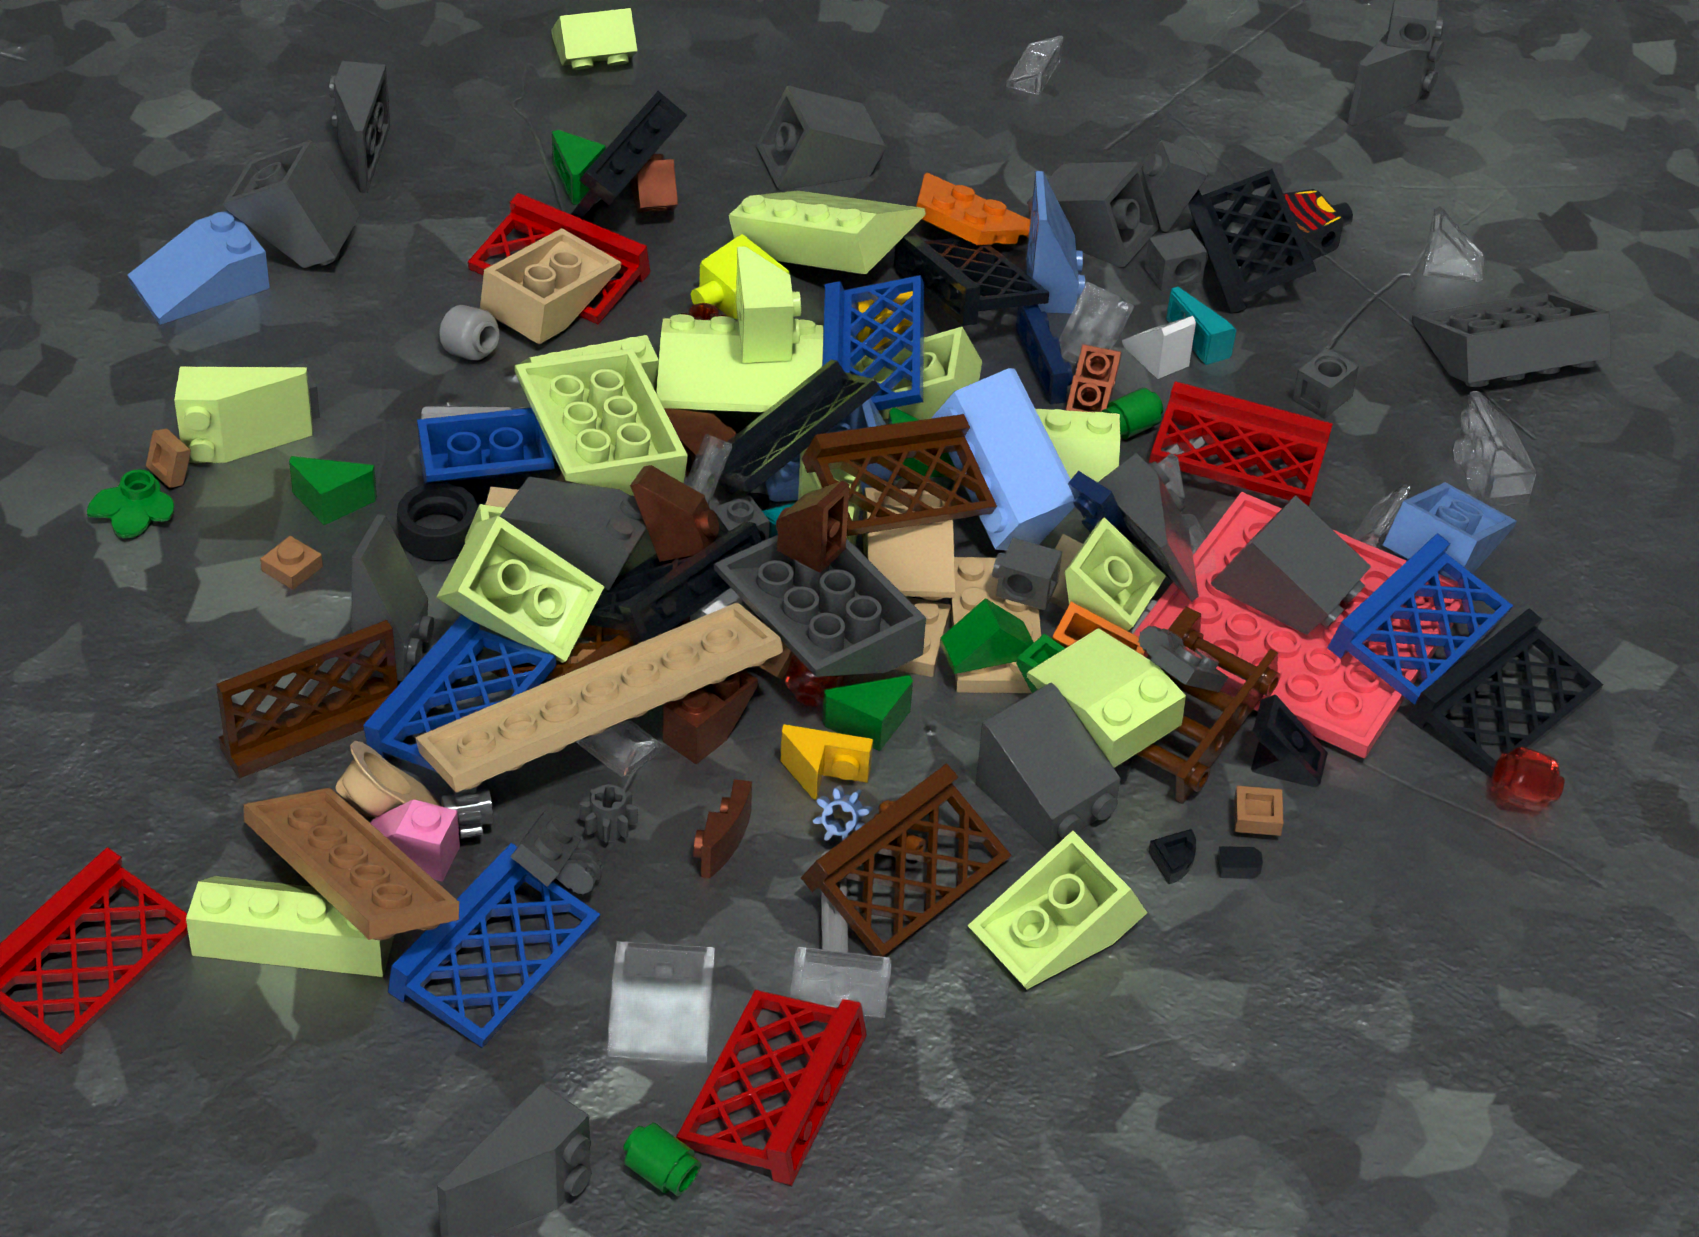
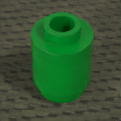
M1142 387L1109 402L1107 408L1101 412L1120 414V437L1128 439L1158 425L1161 422L1163 404L1155 392Z
M651 1123L645 1128L638 1126L629 1135L623 1147V1151L627 1153L625 1165L663 1193L671 1191L676 1196L682 1195L692 1185L701 1169L702 1163L694 1157V1150L656 1123Z

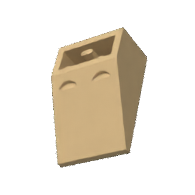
M865 488L864 496L877 502L882 492L874 488ZM900 489L913 497L917 489ZM925 490L922 491L918 499L934 509L942 508L945 503ZM887 495L881 506L895 514L906 513L908 507ZM864 509L863 520L868 519L871 514ZM953 520L862 534L864 556L904 596L921 597L926 600L955 598Z

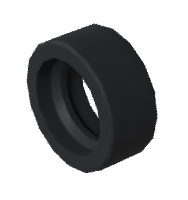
M440 482L420 485L407 492L398 503L397 509L398 536L403 547L414 556L427 560H446L458 557L465 545V537L478 509L474 496L463 487ZM435 513L450 514L461 519L455 525L443 529H428L415 523L422 517Z

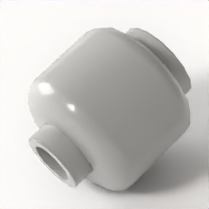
M457 305L444 315L440 324L439 335L443 348L451 355L468 360L478 361L486 358L496 348L499 341V329L495 317L483 309L468 305Z

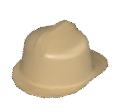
M354 741L350 745L354 759L337 781L335 788L337 793L358 812L367 817L375 818L413 799L441 806L434 794L423 784L387 762L370 746L360 741Z

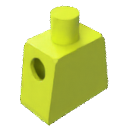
M741 234L702 260L700 264L699 287L691 291V299L699 311H705L716 306L728 317L738 319L736 307L737 247L746 246L788 274L789 270Z

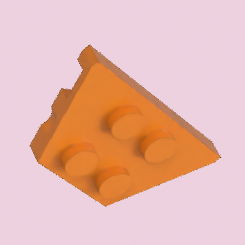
M928 172L924 174L916 207L925 208L926 215L922 220L976 245H992L994 243L1017 244L1019 235L1029 236L1030 219L1006 209L1004 203L992 199L986 200L976 195L975 191L970 187L954 185Z

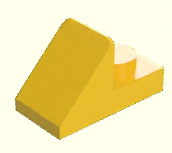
M783 724L780 762L811 798L817 800L823 776L868 783L871 771L873 739Z

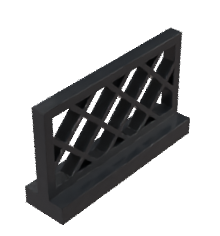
M657 91L581 177L579 181L590 190L571 215L584 219L601 199L610 206L682 123L687 114L661 92Z
M1273 169L1201 195L1198 189L1188 203L1192 218L1202 243L1206 246L1208 258L1231 314L1246 308L1243 301L1246 297L1316 272L1312 257ZM1269 184L1271 186L1264 197L1252 194L1258 188ZM1227 200L1234 201L1228 210L1214 208L1213 206ZM1244 204L1257 206L1251 215L1239 213ZM1267 209L1280 211L1274 220L1262 218ZM1232 222L1244 224L1238 234L1226 231ZM1254 227L1267 229L1261 239L1249 236ZM1277 232L1290 234L1284 244L1272 241ZM1241 246L1254 248L1248 258L1235 255ZM1264 251L1277 253L1271 263L1259 260ZM1288 256L1303 259V262L1289 267L1282 265ZM1251 270L1264 272L1262 277L1245 283L1244 280Z
M911 230L895 245L894 268L905 278L921 275L924 282V294L962 326L977 324L978 311L1046 304L1049 302V291L990 245H976L961 237L923 241Z
M831 359L704 459V461L727 493L732 495L739 489L751 493L808 448L815 435L828 432L881 390L875 379L846 373L838 361Z
M744 521L729 532L718 531L719 534L712 544L692 556L659 562L657 554L653 555L617 579L609 590L603 589L586 624L628 631L633 645L669 631L731 588L714 570V563L761 543L762 539L756 523Z
M1530 608L1422 691L1408 717L1420 729L1430 723L1492 779L1599 693L1604 685L1538 629L1542 618ZM1535 646L1548 657L1549 664L1530 662L1528 650ZM1502 671L1521 672L1523 685L1503 683ZM1531 674L1551 676L1553 689L1533 686ZM1561 677L1574 679L1585 689L1581 692L1563 690ZM1475 692L1495 693L1496 706L1476 704ZM1505 695L1525 697L1526 710L1506 708ZM1535 698L1555 701L1556 713L1536 711ZM1449 713L1468 715L1469 728L1456 727L1445 716ZM1478 716L1498 718L1500 732L1479 729ZM1508 720L1528 722L1530 734L1510 733ZM1481 742L1501 744L1503 756L1495 761L1482 749Z

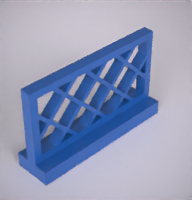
M921 275L844 290L840 281L825 284L822 366L831 359L836 360L846 373L873 378L884 366L892 370L893 373L881 384L878 383L881 390L871 397L878 411L923 402L924 282ZM913 291V295L902 306L893 301L899 294ZM871 299L875 301L864 313L855 309V302ZM885 307L894 312L882 324L873 320ZM905 318L913 324L902 335L894 332L893 329ZM865 326L874 330L863 342L854 338ZM884 337L892 340L893 343L882 354L873 349ZM903 348L911 351L912 355L901 365L892 360ZM866 355L874 361L861 373L854 369V366ZM903 378L912 382V390L896 393L892 391Z
M1438 533L1341 622L1327 647L1340 659L1349 652L1414 705L1422 691L1452 669L1513 607L1506 599L1446 554L1451 543ZM1444 570L1458 582L1459 588L1441 586L1438 574ZM1415 596L1433 597L1435 610L1417 609ZM1444 598L1461 599L1464 612L1446 611ZM1472 600L1485 602L1495 612L1493 614L1475 613ZM1391 619L1409 620L1412 633L1393 631ZM1420 620L1438 622L1441 635L1422 633ZM1449 623L1467 624L1469 637L1452 636ZM1367 641L1385 642L1388 656L1376 655L1364 644ZM1396 643L1414 644L1417 658L1398 656ZM1425 645L1444 647L1446 660L1428 659ZM1401 668L1420 670L1422 683L1416 687L1402 675Z
M461 614L365 722L363 727L367 745L386 761L392 755L437 772L419 753L417 743L408 745L403 743V741L410 735L427 733L501 702L490 703L487 694L512 689L513 694L511 697L539 686L555 668V655L481 630L478 623L471 621ZM484 647L501 654V656L476 661L477 656L483 651ZM524 663L536 665L532 671L515 675L511 667ZM506 669L507 677L483 682L481 673ZM475 676L477 684L455 689L451 688L457 679ZM481 696L484 705L458 710L457 701ZM450 703L452 712L427 718L426 715L433 707Z
M512 843L457 898L459 901V920L442 923L435 929L426 930L391 966L388 993L402 1003L410 997L481 1048L491 1040L599 923L601 915L553 881L547 887L510 857L517 848ZM526 882L541 892L542 902L517 903L515 891ZM570 912L582 921L576 928L555 929L552 913ZM545 914L547 930L521 932L519 915ZM511 916L513 932L487 933L486 922L490 917ZM479 930L480 934L474 935ZM557 941H563V942L558 946ZM549 942L551 955L547 959L526 960L524 944ZM516 944L518 961L492 963L490 946ZM482 947L484 963L458 965L456 953L461 948ZM448 961H450V966H444ZM529 972H534V973L529 977L528 973H529ZM520 973L522 986L517 991L496 992L494 975ZM486 976L489 993L462 995L460 977ZM452 978L454 995L435 996L423 987L431 979ZM498 1004H504L503 1007L499 1010ZM491 1005L492 1018L483 1028H480L465 1017L464 1007Z

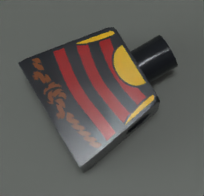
M1314 189L1283 193L1312 260L1336 250L1340 243L1343 226L1352 223L1353 213L1351 207L1346 202L1331 205L1318 190ZM1267 209L1262 218L1274 220L1280 211ZM1255 227L1262 236L1267 231V229ZM1277 232L1272 241L1284 244L1290 234ZM1288 256L1285 262L1292 266L1303 262V259Z

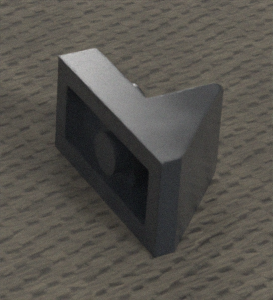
M1276 694L1262 699L1253 732L1256 734L1259 742L1251 770L1257 774L1314 787L1320 785L1328 752Z

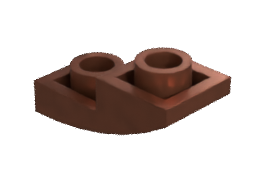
M1082 344L1076 373L1073 375L1066 411L1101 412L1107 408L1108 403L1111 402L1118 374L1121 351Z
M734 779L731 797H722L720 813L709 811L705 830L697 829L693 857L701 858V877L711 878L727 863L739 846L751 815L752 781Z

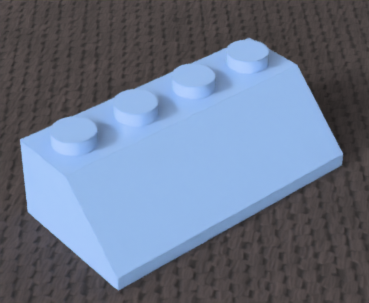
M1008 368L954 391L932 416V418L964 414L970 429L965 438L997 505L992 514L979 515L995 550H1007L1012 538L1039 545L1075 507L1073 504L1075 499L1068 485L1071 479L1016 370ZM949 452L955 468L961 471L963 465L957 452ZM966 488L972 503L979 502L975 492Z

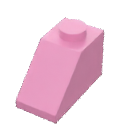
M413 799L371 820L370 823L429 876L434 880L443 882L460 849L457 810Z

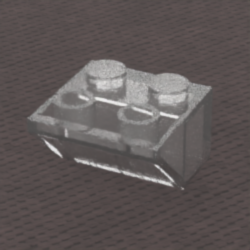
M1479 391L1470 392L1467 407L1461 413L1462 427L1459 440H1456L1453 446L1455 461L1457 464H1461L1467 476V484L1470 491L1475 492L1479 501L1491 507L1529 503L1537 472L1510 419Z
M617 941L611 989L608 1036L609 1057L707 1063L714 993L715 948Z

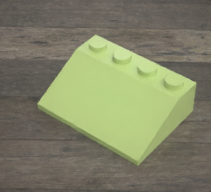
M789 191L749 196L728 216L734 238L743 234L776 261L867 274L926 213L925 208L805 191Z
M685 314L673 315L670 319L663 318L656 394L663 408L765 412L822 367L823 325H816L810 320H798L800 342L799 344H792V361L743 363L739 325L733 318L717 316L711 318V320H694V317Z
M633 348L515 365V374L566 481L620 489L628 495L634 496L630 486L644 466L652 465L684 483L688 455Z

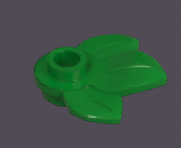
M142 469L132 470L124 474L118 487L101 490L94 496L87 507L88 517L110 518L114 533L124 539L141 535L148 528L151 520L169 521L174 513L172 498L161 492L160 484L152 473Z

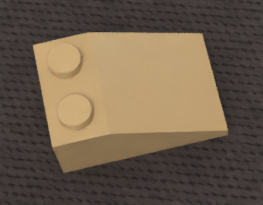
M561 228L484 269L480 309L488 311L497 321L518 331L529 340L541 344L566 330L620 270L621 262Z

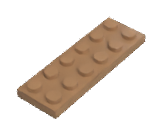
M331 788L244 804V822L368 940H387L394 937L397 933L415 929L432 930L442 923L459 920V901Z

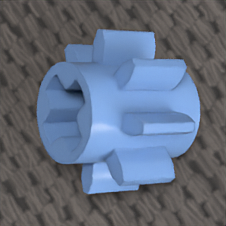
M838 785L833 790V801L825 796H821L816 801L824 810L822 814L813 819V823H823L827 830L824 837L826 841L834 835H842L843 841L852 834L853 829L858 830L865 825L861 821L863 816L873 810L871 806L863 807L858 800L861 796L860 789L852 795H844L841 785ZM840 805L844 812L851 811L853 815L846 822V825L842 818H835L833 815Z

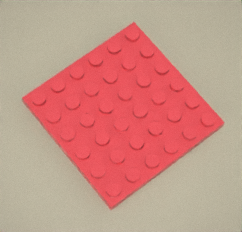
M1241 492L1193 555L1199 597L1191 601L1172 582L1133 634L1139 637L1140 631L1142 632L1147 626L1169 629L1187 606L1201 613L1200 633L1204 635L1203 639L1239 658L1258 666L1270 649L1278 652L1277 672L1280 673V680L1270 696L1276 694L1313 736L1365 759L1405 697L1349 652L1340 659L1327 647L1341 622L1406 563L1407 560L1333 530L1371 568L1360 579L1365 587L1348 604L1343 600L1339 603L1344 611L1327 628L1320 623L1306 635L1217 590L1211 584L1246 544L1282 509ZM1438 574L1441 586L1459 588L1457 581ZM1415 596L1417 609L1435 610L1433 597ZM1444 598L1446 611L1462 612L1463 604L1461 599ZM1391 619L1393 631L1412 633L1409 620ZM1420 620L1422 633L1441 635L1438 622ZM1449 623L1450 629L1454 623ZM1367 641L1364 644L1376 655L1388 656L1385 642ZM1396 643L1398 656L1417 658L1414 644ZM1425 645L1428 659L1432 658L1439 646ZM1145 651L1143 654L1144 657H1147L1149 655L1147 654V651ZM1217 666L1216 669L1228 676L1220 691L1235 697L1246 681ZM1401 668L1402 675L1413 684L1421 674L1418 669ZM1263 695L1254 707V710L1258 711L1261 700L1267 698V696Z

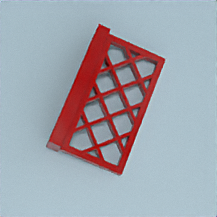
M517 193L509 202L510 214L468 260L469 270L484 275V269L492 266L485 262L488 257L505 253L507 258L510 256V252L522 250L562 228L621 262V268L618 273L623 274L620 279L609 281L597 295L602 294L603 300L595 309L586 306L578 315L598 325L635 280L643 282L651 273L646 245L520 193ZM513 229L529 235V237L511 241L506 240L507 235Z
M1175 381L1150 454L1149 463L1155 461L1160 466L1288 501L1296 495L1303 503L1309 506L1333 423ZM1175 424L1188 428L1180 431ZM1215 435L1222 436V437L1229 438V439H1226V440H1223V441H1219L1218 438H1217ZM1202 436L1208 445L1195 449L1189 440ZM1178 444L1184 453L1176 455L1161 450L1164 447ZM1255 446L1266 448L1269 450L1259 452ZM1241 447L1248 456L1235 460L1229 453V450ZM1217 454L1224 464L1218 466L1209 464L1204 458ZM1295 457L1303 458L1308 461L1299 463ZM1281 458L1288 467L1276 471L1268 461ZM1257 465L1264 475L1258 477L1249 475L1244 469ZM1297 476L1306 488L1304 490L1287 485L1284 480Z
M105 848L0 943V1010L62 1054L188 934L187 913L122 867V857L110 848ZM123 886L138 897V906L110 908L109 898ZM166 917L175 923L176 926L168 933L147 934L145 918ZM139 918L140 935L111 937L110 920ZM104 921L105 937L76 939L75 929L83 922ZM141 947L142 958L134 965L113 966L112 949ZM106 949L107 966L77 967V951ZM71 951L72 968L42 970L41 960L49 953ZM34 966H36V971H30ZM108 978L109 989L102 996L79 998L78 980ZM114 978H120L114 983ZM72 981L73 998L43 1000L42 983ZM37 983V1000L15 1002L5 994L15 984ZM74 1010V1022L61 1034L44 1023V1012ZM80 1010H86L80 1015ZM32 1013H38V1018Z
M755 990L676 1138L697 1152L770 1169L773 1181L792 1186L867 1036L861 1003L842 999L839 1007L834 1008ZM762 1009L780 1012L784 1017L761 1028L756 1022ZM812 1021L828 1023L824 1031L807 1038L804 1037L799 1028ZM791 1030L797 1042L772 1051L767 1040ZM759 1043L765 1055L740 1064L737 1059L739 1051ZM805 1054L809 1061L806 1067L786 1075L780 1063ZM772 1067L778 1079L753 1088L747 1076ZM740 1080L746 1092L720 1101L717 1096L720 1087ZM786 1091L790 1098L787 1105L766 1112L761 1100ZM753 1104L759 1116L733 1126L727 1114ZM719 1117L726 1130L711 1136L696 1133L700 1125ZM765 1128L770 1135L764 1150L743 1145L741 1138Z

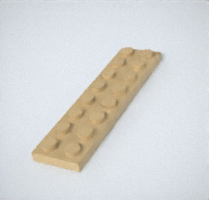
M737 602L417 736L415 739L418 751L456 793L464 789H472L487 779L506 771L517 770L525 763L543 755L559 752L566 745L587 736L601 734L608 727L629 718L643 716L650 709L669 701L680 700L692 691L709 684L722 682L728 676L748 667L759 666L765 663L767 659L783 653L781 638Z

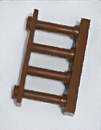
M1187 606L1168 630L1181 637L1184 646L1193 651L1198 648L1219 661L1218 667L1238 676L1246 682L1236 696L1232 697L1222 691L1216 692L1185 685L1163 670L1181 691L1223 712L1211 729L1183 715L1182 725L1174 731L1199 743L1187 761L1154 743L1136 754L1176 775L1175 800L1184 804L1193 790L1199 792L1204 787L1210 775L1212 764L1263 695L1269 697L1280 680V673L1277 672L1278 652L1270 649L1258 666L1204 640V635L1200 633L1201 613ZM1148 655L1146 658L1151 660L1152 656Z

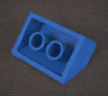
M532 408L417 419L419 455L424 484L549 472L554 469L552 450Z

